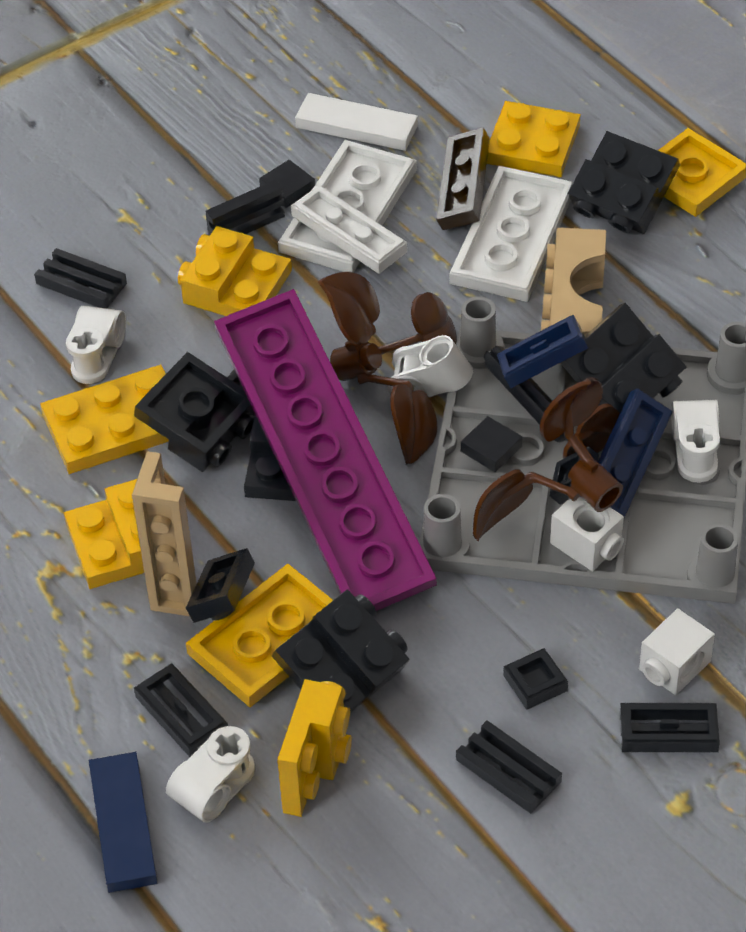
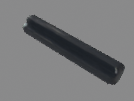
M501 346L493 347L484 354L485 366L540 425L544 411L552 402V399L532 378L510 388L503 376L497 354L505 349ZM564 433L554 441L563 442L566 439Z

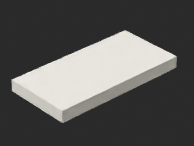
M344 140L314 188L318 185L322 186L383 226L417 171V160ZM293 218L278 241L279 253L342 272L354 273L360 263L359 260L296 218Z
M498 166L482 201L480 221L472 223L449 273V284L528 302L547 258V244H553L557 227L560 228L571 202L567 193L573 182Z

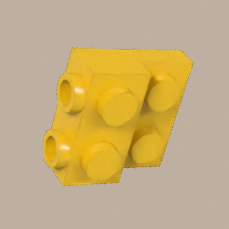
M216 226L210 236L206 234L200 236L196 246V257L193 262L185 261L179 269L178 284L181 285L183 303L228 316L275 297L292 271V262L290 258L255 249L253 236Z
M137 479L104 488L106 500L63 512L68 532L89 589L144 573L132 499Z
M304 679L277 759L282 810L285 814L302 817L307 799L314 800L316 798L320 778L334 780L339 763L346 764L352 745V736L346 734L350 720V708L344 707L345 689L335 682H317Z

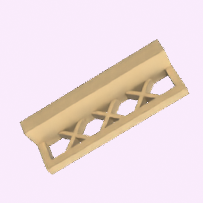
M147 451L132 493L150 610L190 616L186 606L197 583L184 487L165 484L161 453Z

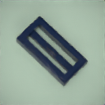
M574 315L497 354L503 376L510 388L589 348L581 331V326Z

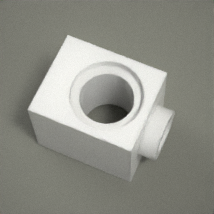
M581 496L574 502L569 498L552 514L550 543L593 572L605 559L608 561L612 560L621 550L624 543V538L622 537L624 516L610 507L602 512H597Z
M677 608L642 641L639 670L644 673L651 683L663 686L674 695H677L711 662L715 633Z

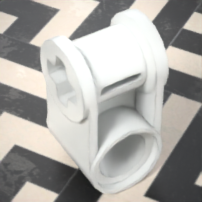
M80 306L74 325L66 338V348L73 357L71 374L77 382L93 384L107 376L115 354L125 337L126 316L124 311L91 306Z
M446 335L437 336L431 340L411 346H402L396 349L392 357V365L395 371L391 378L410 381L414 387L413 391L423 390L428 397L445 392H455L463 388L473 375L471 364L454 341ZM393 386L387 387V391L390 396Z
M672 401V436L676 445L678 471L688 481L706 482L716 475L718 469L717 449L720 443L718 401Z
M234 726L222 727L213 732L209 739L172 773L166 786L168 797L205 823L213 821L225 809L227 803L254 776L255 764L253 757L250 755L251 744L248 735L244 730Z

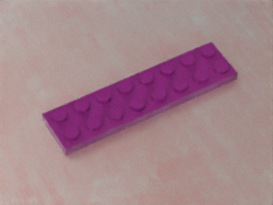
M292 289L215 320L214 324L219 338L340 595L347 589L355 597L359 594L364 595L371 601L376 611L437 586L436 576L295 290Z

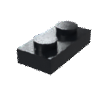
M248 548L207 561L186 606V610L193 623L209 618L220 620L235 611L255 564Z

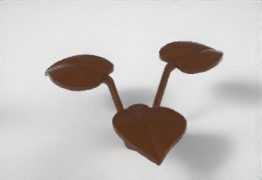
M339 272L320 279L318 283L325 291L336 322L348 340L345 342V346L332 351L330 363L340 381L358 378L359 384L371 382L393 386L390 397L392 416L405 465L412 464L428 450L437 434V418L432 402L423 390L413 391V385L410 381L372 374L381 366L382 354L394 351L402 346H409L420 341L425 342L441 335L449 336L456 344V330L452 319L448 316V310L437 295L431 292L419 294L413 300L411 307L412 323L418 334L378 347L376 344L368 342L372 335L376 333L373 323L380 314L378 298L370 282L363 276L353 272Z
M589 377L560 393L544 411L540 422V433L548 442L555 440L564 433L568 443L563 450V459L574 453H577L581 458L569 471L568 478L571 480V486L568 487L534 472L524 475L520 469L504 474L484 491L477 503L473 521V536L477 541L527 499L533 490V483H538L563 493L573 502L581 496L597 512L608 509L619 498L623 485L599 462L594 460L586 448L589 446L596 453L602 451L620 415L618 410L611 404L605 403L598 406L602 399L603 387L596 378ZM578 426L576 433L574 434V427Z

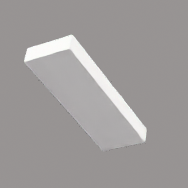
M308 93L295 117L296 128L406 151L418 127V115Z
M320 185L291 205V214L294 218L378 274L407 253V242Z

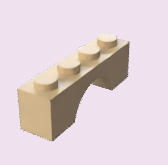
M557 227L556 244H547L545 294L543 296L542 319L547 320H542L541 331L574 315L585 337L602 321L603 306L585 300L579 295L603 288L606 230Z

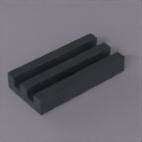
M273 180L206 210L208 235H211L216 226L248 234L285 217V211L281 208L284 205V199L280 196L283 194V187L276 180Z
M58 248L52 252L53 259L47 258L43 263L44 270L38 269L34 274L37 285L106 309L127 284L125 273ZM55 274H58V275H61V276H63V277H66V278H69V279H71V280H74V282H73V281H70V280H67V279H64V278H62V277L56 276ZM89 286H90V287H93V288H95V289L101 290V291H103V292H106V294H105V293H102V292H99V291H97V290L91 289V288H89Z
M173 663L134 687L135 697L189 757L198 750L197 747L209 739L213 732L228 726L224 718ZM169 680L208 722V725L203 727L163 682ZM152 689L193 733L192 736L150 692Z
M620 703L622 752H719L720 740L716 703ZM631 720H661L660 723H631ZM679 720H707V723H679Z
M488 720L481 725V732L479 734L474 732L468 738V745L466 747L461 745L456 750V760L530 814L562 782V772ZM479 751L498 764L502 771L512 778L519 779L533 789L535 793L533 795L476 755V753Z

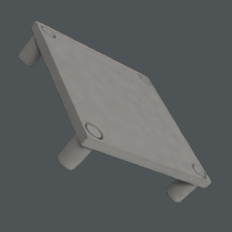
M472 297L466 300L461 307V327L457 347L473 367V375L463 388L455 392H448L429 495L424 504V521L419 542L432 570L735 604L746 487V323L731 322L721 329L718 352L671 348L687 367L678 375L683 382L668 396L662 398L660 394H657L653 398L670 410L672 401H718L720 443L717 449L718 469L716 475L712 479L701 483L688 481L680 475L670 417L623 520L622 537L624 538V543L621 550L612 560L608 561L605 559L592 572L550 543L552 514L563 504H558L549 496L551 488L538 483H533L532 492L519 507L488 530L479 541L473 536L475 509L484 491L498 478L515 469H520L524 475L534 472L553 480L556 463L563 459V450L568 440L565 439L560 443L554 440L551 442L546 441L540 433L538 422L492 374L484 363V354L493 347L501 346L507 349L534 334L496 330V307L491 300L485 297ZM557 364L532 377L552 401L567 388L577 384L562 364ZM487 416L523 436L522 447L496 472L460 452L461 441ZM578 426L574 427V434L576 433Z

